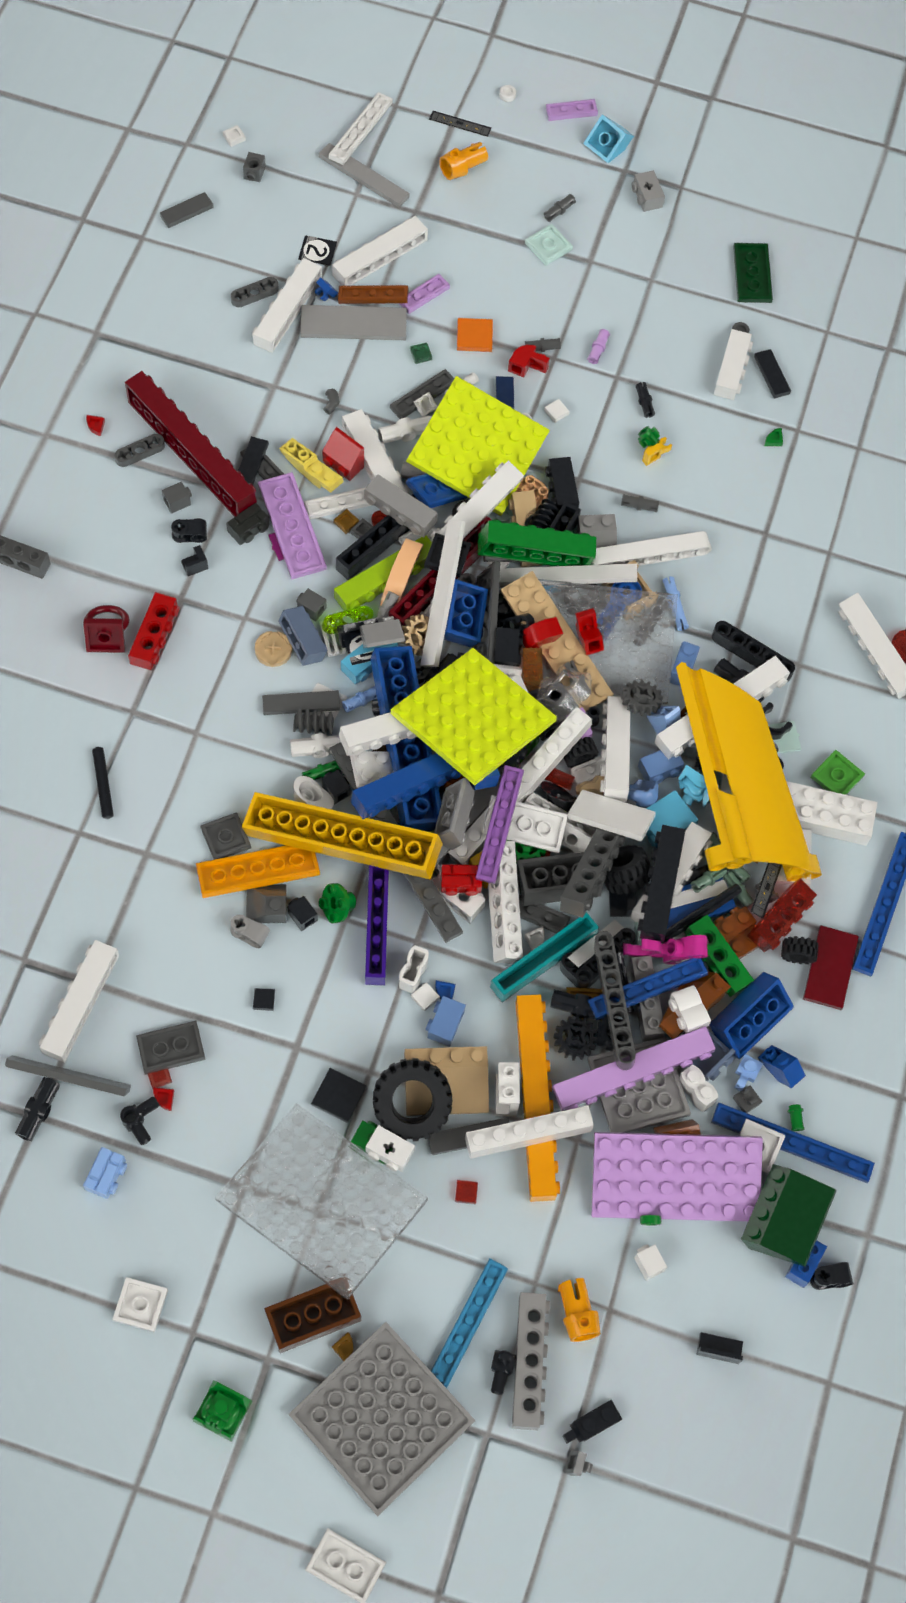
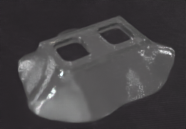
M561 666L553 676L541 681L536 700L557 716L556 722L564 721L576 706L579 707L589 697L591 693V675L587 672L581 673L570 667ZM565 675L573 679V682L568 687L559 683ZM553 690L562 694L558 701L548 698V695Z

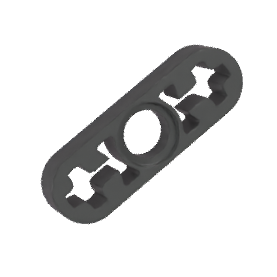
M267 277L236 289L231 293V303L235 307H243L272 296L279 290L278 281L274 277ZM252 290L259 291L257 295H252L250 292Z
M152 434L118 449L115 452L117 465L127 467L161 452L165 447L164 438L160 434ZM142 447L145 451L143 453H136L135 449Z

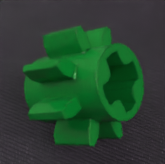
M646 426L638 434L639 444L643 448L651 445L654 446L660 441L659 431L655 427L650 429L649 426Z

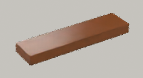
M408 285L339 286L338 303H408L409 287Z

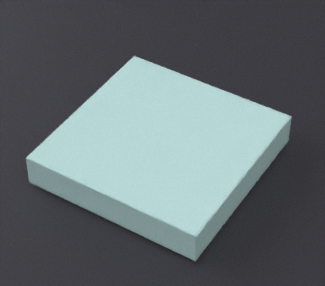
M553 224L525 239V244L545 266L573 249L571 243Z

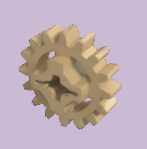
M410 616V620H405L406 626H401L405 641L401 643H405L406 646H412L413 654L416 656H422L429 616Z

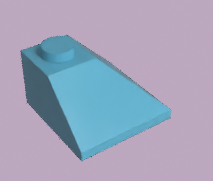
M602 114L583 144L609 163L625 151L634 136L624 127Z

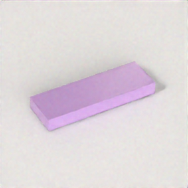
M595 99L546 104L549 121L598 115Z
M437 274L408 293V303L399 304L403 308H407L406 312L410 314L450 289V284L440 274Z

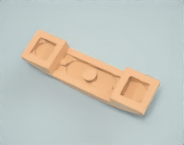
M405 539L387 580L380 606H382L388 591L399 596L395 605L404 597L403 593L415 562L418 561L423 544Z

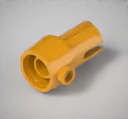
M478 142L460 151L458 148L449 151L440 157L439 160L443 175L448 180L467 175L468 169L488 160L486 147L484 146L479 149L482 143Z
M576 1278L574 1287L577 1300L574 1296L571 1280L562 1282L558 1286V1292L561 1294L566 1317L563 1319L570 1341L581 1342L598 1337L601 1334L598 1311L591 1308L585 1279Z

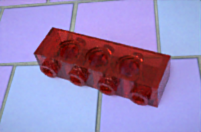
M799 878L786 889L765 914L764 919H761L747 936L763 952L769 949L774 950L781 943L779 939L782 936L785 937L792 930L790 926L793 923L796 924L803 917L801 913L804 910L807 911L814 904L812 900L817 894Z

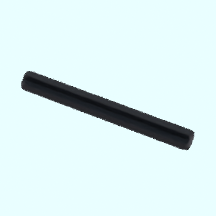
M738 884L732 885L669 927L666 931L664 942L673 939L707 914H711L742 892Z

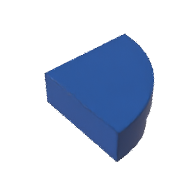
M436 980V993L440 996L441 1000L443 996L453 999L456 984Z

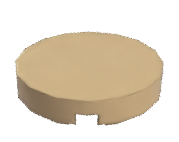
M267 631L256 640L255 655L259 662L265 666H281L291 658L292 646L284 633Z

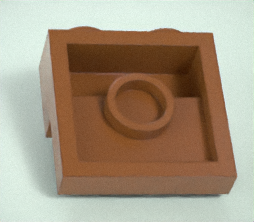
M737 906L729 912L730 916L727 918L721 916L713 922L739 959L767 942L765 936L756 926L757 921L746 906L743 908Z

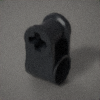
M178 519L173 521L171 525L172 539L177 543H202L207 540V525L204 519Z
M841 1262L817 1268L810 1280L811 1286L817 1290L853 1285L849 1263Z

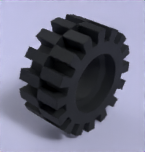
M591 737L580 738L564 756V761L567 767L573 768L595 759L599 751Z
M794 936V938L788 937V939L784 938L782 941L781 957L787 962L792 961L794 964L796 962L799 964H812L818 958V942L811 940V938L804 939V937L798 938L797 936Z

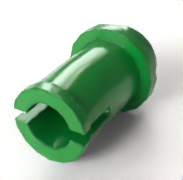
M800 1104L790 1105L789 1110H787V1113H790L791 1131L794 1132L805 1130L802 1117L804 1109L801 1108Z

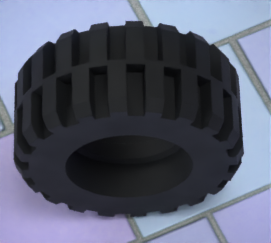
M412 1058V1060L402 1059L396 1064L392 1063L389 1065V1068L384 1070L376 1081L373 1091V1108L376 1119L379 1120L381 1127L406 1141L407 1139H413V1142L419 1141L420 1138L428 1139L434 1132L437 1134L441 1130L442 1125L447 1123L448 1116L452 1111L453 1099L448 1079L436 1065H431L429 1061H420L418 1058ZM411 1080L420 1081L429 1088L432 1094V1104L425 1115L418 1118H406L396 1111L393 1105V1094L396 1088L403 1082Z

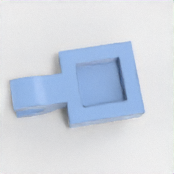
M745 1054L735 1072L740 1078L734 1088L742 1091L748 1080L753 1083L763 1063Z

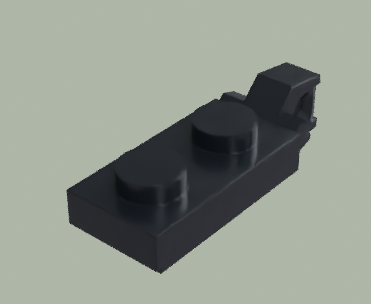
M611 1399L570 1424L572 1430L565 1433L562 1437L566 1444L576 1438L579 1443L585 1442L620 1422L622 1417Z

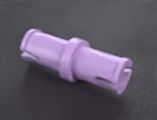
M605 329L599 331L598 337L593 342L592 350L587 358L590 363H598L601 353L606 349L605 344L610 336L609 331Z

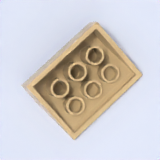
M487 1046L405 1049L404 1059L412 1060V1058H418L420 1061H429L431 1065H436L445 1074L452 1092L451 1114L489 1113ZM406 1081V1116L425 1115L432 1104L431 1091L420 1081Z

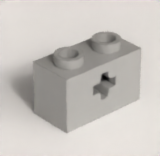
M654 170L635 174L632 190L636 192L638 205H641L643 212L663 208L665 195Z

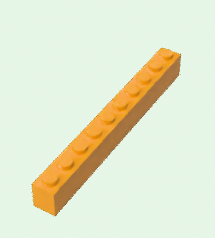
M541 994L517 995L515 1001L524 1119L547 1115L554 1110L553 1100H549V1092H552V1081L548 1080L547 1072H550V1060H546V1052H549V1043L544 1038V1033H547V1021H543L546 1005L545 1001L541 1000ZM556 1140L526 1146L530 1202L555 1201L557 1194H560V1183L555 1179V1173H558V1161H554V1153H557Z

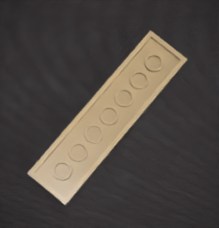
M533 571L501 589L500 592L516 616L529 613L533 616L535 623L557 617L563 635L555 642L543 644L538 650L558 681L563 684L565 692L575 707H583L586 713L590 707H596L606 701L608 696L614 695L590 657L586 656L584 648ZM574 661L580 674H583L584 682L589 691H591L590 696L580 699L574 685L570 684V678L563 668L565 663Z

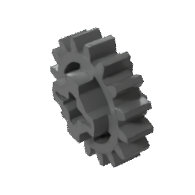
M633 680L632 684L628 682L623 687L621 695L622 704L628 705L627 710H634L633 714L640 712L641 716L644 713L650 716L651 712L657 713V710L661 707L663 696H661L662 691L656 690V685L651 686L650 681L646 684L643 680L640 683Z

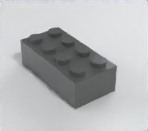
M584 852L517 860V881L523 906L560 902L561 896ZM600 884V889L597 897L601 896L603 888L602 884Z

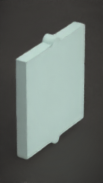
M790 721L793 726L789 732L785 733L781 739L773 740L779 749L777 754L801 750L800 734L797 733L794 721ZM787 722L769 724L768 726L774 729H780L784 727V725Z

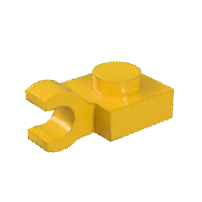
M666 437L661 438L656 445H651L645 449L642 461L646 466L661 458L663 453H667L672 449V444L668 446L663 445L666 443Z

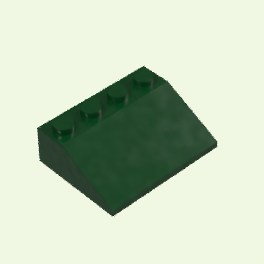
M772 1164L741 1240L750 1250L806 1267L837 1190L797 1171Z

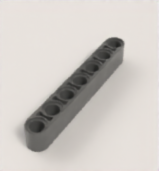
M600 931L595 936L594 950L615 1060L620 1069L629 1070L635 1063L636 1053L614 941L609 932ZM599 941H607L608 945L602 946L599 944ZM605 959H609L612 961V963L607 965L604 964L602 961ZM613 978L616 982L610 984L606 979ZM611 997H616L620 1001L617 1003H613L609 999ZM620 1016L623 1018V1021L616 1022L613 1018ZM623 1035L627 1038V1040L621 1042L617 1039V1037ZM628 1055L631 1060L623 1061L621 1056Z

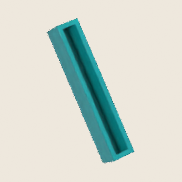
M586 912L583 918L579 917L493 978L490 988L503 1003L560 962L566 953L574 952L594 937L598 932L599 926Z

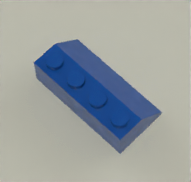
M762 972L710 1022L709 1026L714 1035L729 1050L733 1048L736 1051L734 1056L740 1060L794 1008V1005L780 979Z

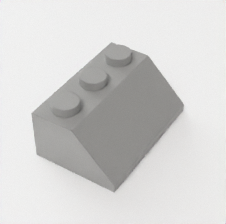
M462 778L445 789L434 833L439 835L443 843L442 846L451 850L464 843L466 837L464 834L465 829L470 822V810L475 803L473 799L475 791L466 778Z

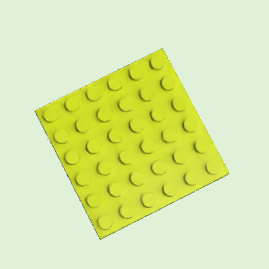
M456 376L406 462L471 499L469 497L476 488L480 490L484 486L482 482L489 475L493 477L496 473L495 469L502 462L505 464L509 460L525 475L550 430ZM519 484L493 510L494 513L502 516L508 506V499H511L512 492L517 490Z
M474 648L470 649L391 708L390 713L473 785L478 784L557 720L556 715Z

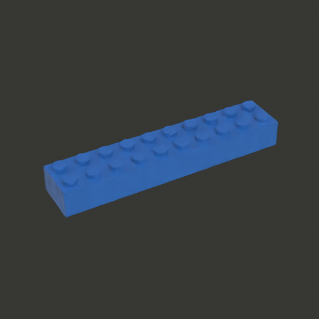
M412 646L374 648L370 660L380 715L390 713L391 708L419 688ZM418 737L413 739L406 738L396 744H386L393 772L432 755L431 748ZM437 786L429 789L425 794H418L412 797L407 802L403 801L396 804L400 826L426 832L435 830L441 808L440 794Z

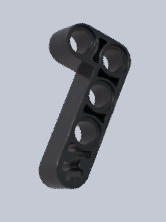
M623 928L613 937L616 952H623V944L634 945L636 934L631 928ZM627 938H628L629 940H625V941L622 943V946H621L620 944H621V942H622V939H627ZM566 953L562 957L560 964L562 974L577 988H590L600 978L598 968L593 965V963L597 962L595 954L578 968L576 965L574 967H567L565 965V962H572L567 958L572 953ZM605 959L602 961L604 964L607 965L612 963V961L609 959ZM579 976H587L589 980L582 981Z

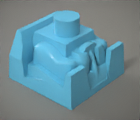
M686 765L678 778L679 788L681 790L684 789L682 799L688 806H691L694 801L698 804L703 801V807L705 808L710 799L704 776Z

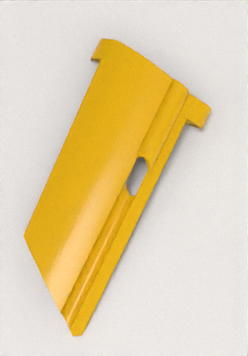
M681 662L676 667L721 842L720 845L710 847L704 851L709 871H718L725 867L737 869L753 861L782 864L786 880L789 882L802 878L807 879L810 875L811 879L820 877L822 873L817 855L809 853L761 703L731 682L701 668L693 670L686 663ZM714 771L727 775L731 794L719 790Z

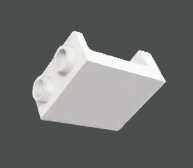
M499 1062L498 1074L495 1076L496 1116H516L520 1104L519 1063Z

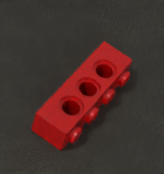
M157 592L154 593L128 654L131 665L152 670L154 664L157 665L160 657L159 651L166 644L165 637L167 632L170 633L172 630V620L179 613L176 598ZM147 646H152L150 649H145Z

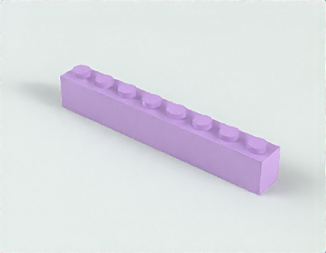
M705 1026L636 1053L635 1063L629 1070L620 1069L615 1061L555 1084L552 1090L561 1111L579 1108L578 1105L582 1103L590 1105L597 1102V1098L605 1095L606 1098L617 1094L616 1090L631 1089L636 1086V1082L643 1080L646 1083L654 1080V1075L660 1073L663 1076L674 1072L673 1068L680 1065L682 1068L688 1067L693 1064V1060L698 1058L701 1061L712 1057L711 1053L715 1051V1046ZM627 1056L625 1058H622V1060L630 1061L631 1058Z

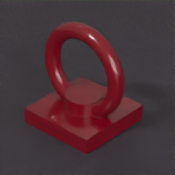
M102 605L91 609L86 614L83 622L86 651L125 653L124 630L128 627L130 621L128 613L114 605ZM110 612L118 614L122 619L94 617L101 613Z

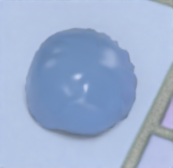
M641 779L637 780L634 784L629 785L627 799L636 801V806L648 808L658 800V783Z

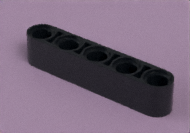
M718 621L715 624L712 633V639L715 643L756 668L767 662L766 660L776 656L790 672L787 678L788 682L791 680L795 671V665L791 660L726 621Z

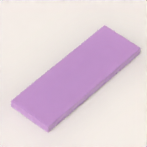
M293 472L258 481V487L291 580L327 570Z

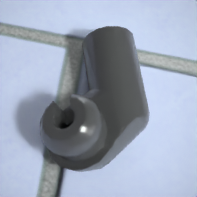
M333 388L328 389L325 393L329 403L323 410L329 415L340 403L338 392Z

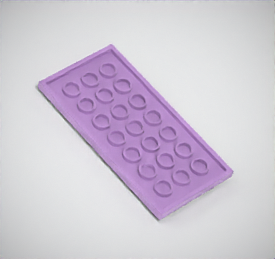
M594 1132L591 1216L598 1218L640 1219V1216L657 1215L661 1216V1219L749 1221L761 1193L763 1138L761 1136Z

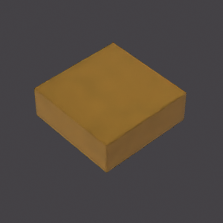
M348 509L344 510L334 519V524L345 534L350 532L359 522V519Z

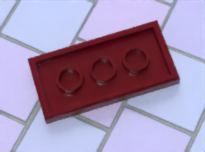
M820 925L816 939L819 945L818 958L816 962L810 965L803 1000L842 1011L858 943V935Z

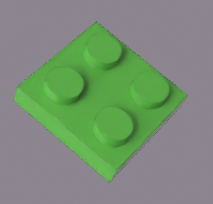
M835 750L810 778L827 791L847 795L865 776V773Z

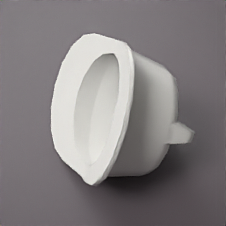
M300 776L295 779L293 787L294 800L296 802L327 809L333 808V798L316 781L307 776Z

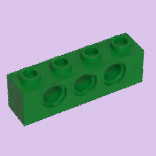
M708 914L684 931L685 937L691 935L707 936L709 944H707L708 957L701 959L709 967V972L717 973L731 986L726 993L729 997H732L754 981ZM713 953H717L721 957V961L716 960ZM725 970H730L733 977H728Z

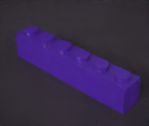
M370 865L365 985L385 986L389 870Z

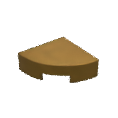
M349 1332L332 1346V1349L343 1361L353 1353V1341Z

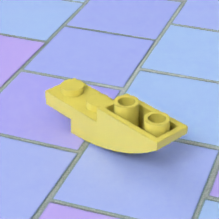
M291 438L279 448L286 459L319 489L323 487L331 493L344 482L342 476L320 462L315 453L294 438Z

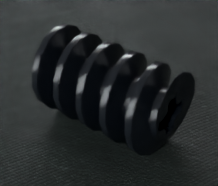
M543 499L528 525H535L537 528L542 529L550 528L560 510L552 500Z

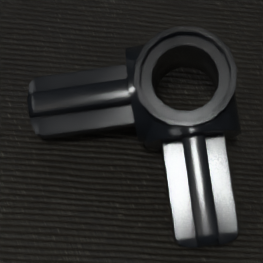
M155 1097L149 1098L138 1106L134 1104L124 1107L120 1113L123 1125L128 1132L132 1131L140 1145H145L151 1140L150 1135L143 1126V1117L159 1107ZM129 1114L136 1115L135 1119L131 1122L125 1120Z
M495 1350L491 1365L492 1371L495 1372L491 1386L493 1394L503 1395L507 1375L513 1373L516 1355L511 1354L509 1351Z

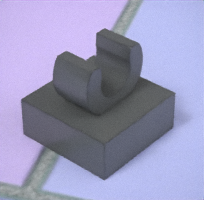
M751 1085L733 1097L737 1105L745 1113L750 1112L763 1102Z
M570 1451L564 1473L571 1476H581L582 1472L591 1473L593 1464L585 1461L586 1453Z

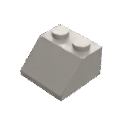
M615 514L578 516L577 534L588 533L590 536L597 537L596 548L617 545Z
M394 616L382 618L383 622L375 623V619L364 621V625L360 626L363 648L405 641L399 619L394 620Z

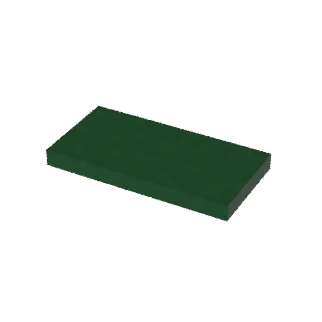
M734 243L737 302L772 303L768 243Z

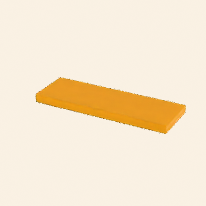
M281 846L196 863L202 898L320 875L316 853L291 846Z

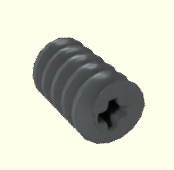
M299 708L294 716L293 732H296L299 727L300 733H303L306 728L308 734H311L313 729L315 734H318L322 729L323 734H327L329 730L332 736L334 724L332 712H329L326 717L324 711L318 716L316 710L310 715L309 709L306 710L305 714H302V710Z

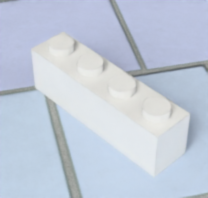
M731 329L714 391L715 396L734 400L735 395L740 394L742 384L739 381L744 379L746 372L743 366H747L750 357L747 355V352H751L753 342L750 341L752 334Z

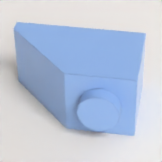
M661 706L657 713L651 712V715L646 717L656 734H659L681 719V709L679 706Z

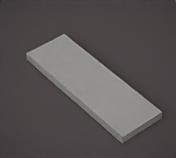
M302 305L301 337L406 340L407 308Z

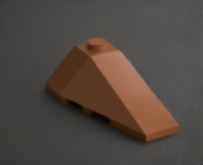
M708 972V975L679 986L677 991L694 985L703 1005L709 1011L725 996L731 986L717 973ZM668 1007L659 1027L674 1039L682 1034L684 1030H681L677 1024L678 1016L676 1012H672L670 1007Z

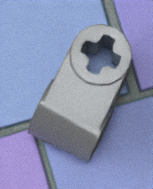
M244 915L234 916L231 920V934L252 947L258 949L262 947L270 929L266 925L253 921Z

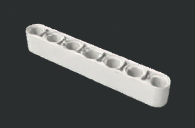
M700 531L596 548V558L589 565L627 564L635 560L638 566L706 555L711 552L712 547L707 533Z

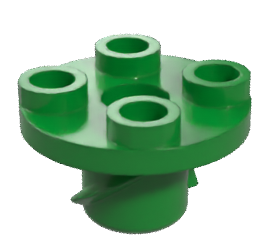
M331 883L327 884L324 888L322 898L319 899L318 904L330 923H340L356 907V897L352 892H347L341 884Z

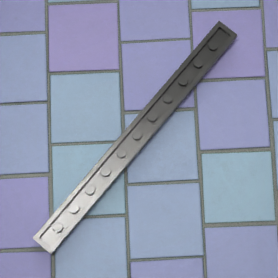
M341 742L330 747L331 755L353 790L358 789L350 755H346ZM387 809L379 812L374 817H370V819L398 825L390 810ZM404 874L444 942L447 943L462 935V928L432 879L429 880Z

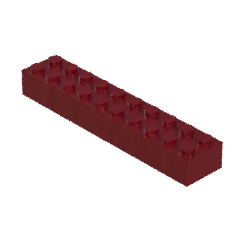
M140 371L125 381L128 403L157 434L164 438V442L234 517L257 502L255 487L245 481L243 474L233 468L230 460L225 459L216 446H212L209 438L199 432L197 425L188 420L185 412L180 411L175 402L166 397L164 390L155 385L150 375Z

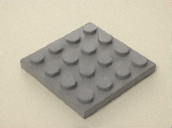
M663 1037L634 1045L635 1053L664 1043L667 1039ZM614 1050L594 1055L587 1059L590 1070L616 1061ZM622 1055L621 1059L627 1057L628 1055ZM676 1067L673 1068L674 1072L664 1076L662 1073L654 1075L655 1079L644 1083L643 1080L636 1082V1086L631 1089L616 1090L617 1094L607 1098L605 1095L600 1096L610 1132L628 1133L690 1116L691 1112Z

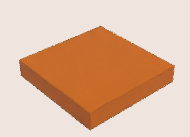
M458 318L457 351L492 352L493 319Z

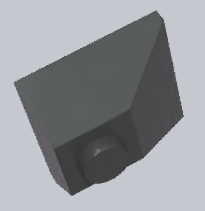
M286 884L248 889L246 917L259 923H286Z

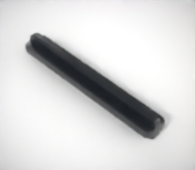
M96 747L92 750L101 813L103 818L110 819L114 816L105 754L102 747Z

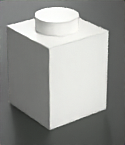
M647 1244L637 1250L638 1253L634 1259L646 1281L665 1272L667 1265L656 1245L649 1247Z

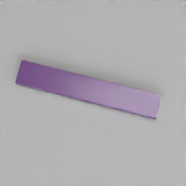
M504 766L475 877L476 880L496 883L524 769Z

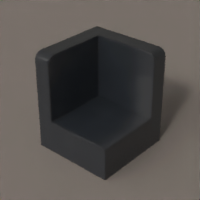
M200 545L193 547V556L181 560L187 576L208 569L207 558Z

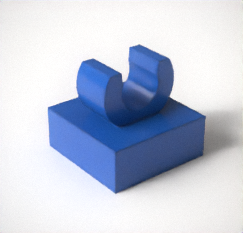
M320 277L316 282L320 287L315 290V294L319 296L323 292L321 300L326 301L329 295L333 298L338 295V292L323 278Z

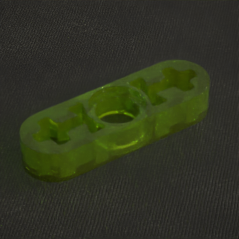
M360 606L330 614L324 618L322 629L327 634L338 633L336 626L349 624L343 620V617H350L353 621L352 623L372 619L374 612L368 606Z

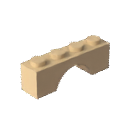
M534 490L512 492L511 499H508L509 510H512L513 513L511 522L525 526V521L535 514L536 501ZM520 561L521 568L543 565Z

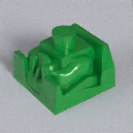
M213 1380L207 1395L193 1418V1422L232 1442L252 1400Z

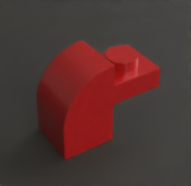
M523 345L513 352L509 360L508 372L524 378L530 367L546 374L550 358L544 354L536 353L535 345Z
M594 608L575 613L577 635L586 656L604 651L603 637L597 626Z
M557 617L536 622L524 629V635L522 636L523 645L526 647L528 654L536 652L543 644L555 642L563 635V631Z

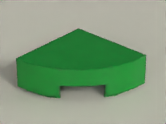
M782 428L774 429L766 437L764 446H782Z

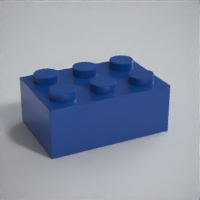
M455 579L444 640L467 647H472L481 642L488 589Z

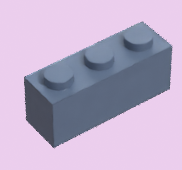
M299 606L283 610L278 622L302 666L322 662L328 650L304 607Z

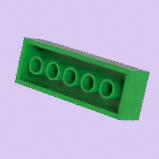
M491 520L487 522L478 534V555L549 566L589 565L596 558L597 537L590 536L588 533L575 534L568 530L555 531L553 528L542 529L537 528L535 525L522 526L515 522L502 523L500 520Z

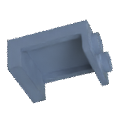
M708 1030L715 1046V1051L711 1053L712 1057L701 1061L700 1058L693 1060L692 1065H695L702 1071L705 1081L709 1079L714 1081L721 1073L719 1070L723 1066L727 1068L734 1061L733 1055L736 1051L733 1048L729 1050Z

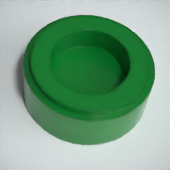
M640 1216V1224L646 1226L660 1225L661 1216Z

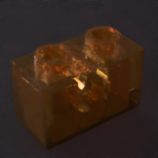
M523 648L522 680L527 691L543 687L542 648Z

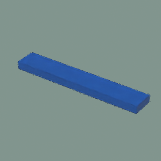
M691 958L624 985L623 992L626 1007L628 1008L708 975L702 959ZM603 994L588 1000L596 1020L607 1016ZM611 997L609 999L613 1003H617L620 1001L616 997Z

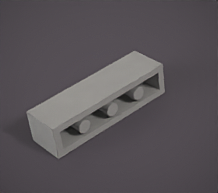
M379 474L364 489V499L368 504L376 506L385 515H390L399 524L410 528L416 535L419 534L424 538L437 523L436 511Z

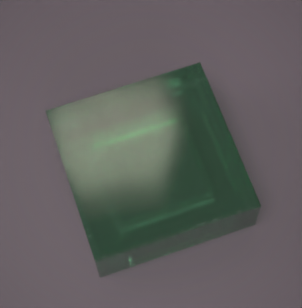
M427 342L410 346L415 364L432 360V354Z

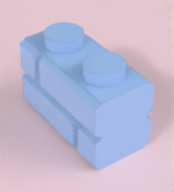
M101 1147L83 1184L84 1189L105 1199H108L110 1194L114 1195L118 1187L116 1181L119 1175L123 1176L127 1168L125 1157Z

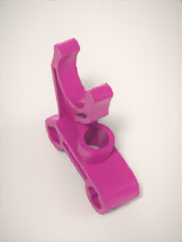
M691 935L679 939H669L663 944L660 941L642 939L641 945L623 944V955L663 958V963L668 965H676L681 963L682 960L691 958H707V936Z

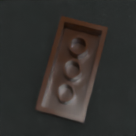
M346 1276L264 1308L280 1354L361 1322V1314Z

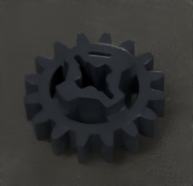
M569 1016L567 1022L561 1020V1026H556L555 1030L558 1033H554L553 1036L554 1039H557L554 1046H560L558 1053L564 1051V1058L571 1055L572 1061H575L576 1056L583 1060L584 1054L589 1057L591 1055L590 1050H595L596 1045L593 1043H597V1037L593 1036L597 1034V1030H591L593 1023L587 1025V1018L580 1021L579 1016H576L575 1020H572L571 1016ZM563 1032H565V1036L567 1037V1039H565L564 1042L562 1039ZM587 1034H588V1037H589V1043H588V1045H587V1041L585 1040V1037H586ZM572 1036H573V1037H577V1036H578V1037H579V1040H578V1039H574V1040H573V1039H572Z

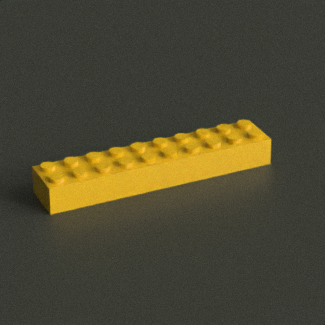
M257 792L253 795L242 824V829L249 837L431 880L443 845L439 835L370 818L362 819L361 816Z

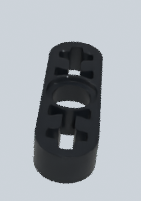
M525 613L497 620V627L511 628V621L514 624V629H520L519 633H522L524 629L534 624L535 621L531 614ZM526 621V624L521 625V622Z

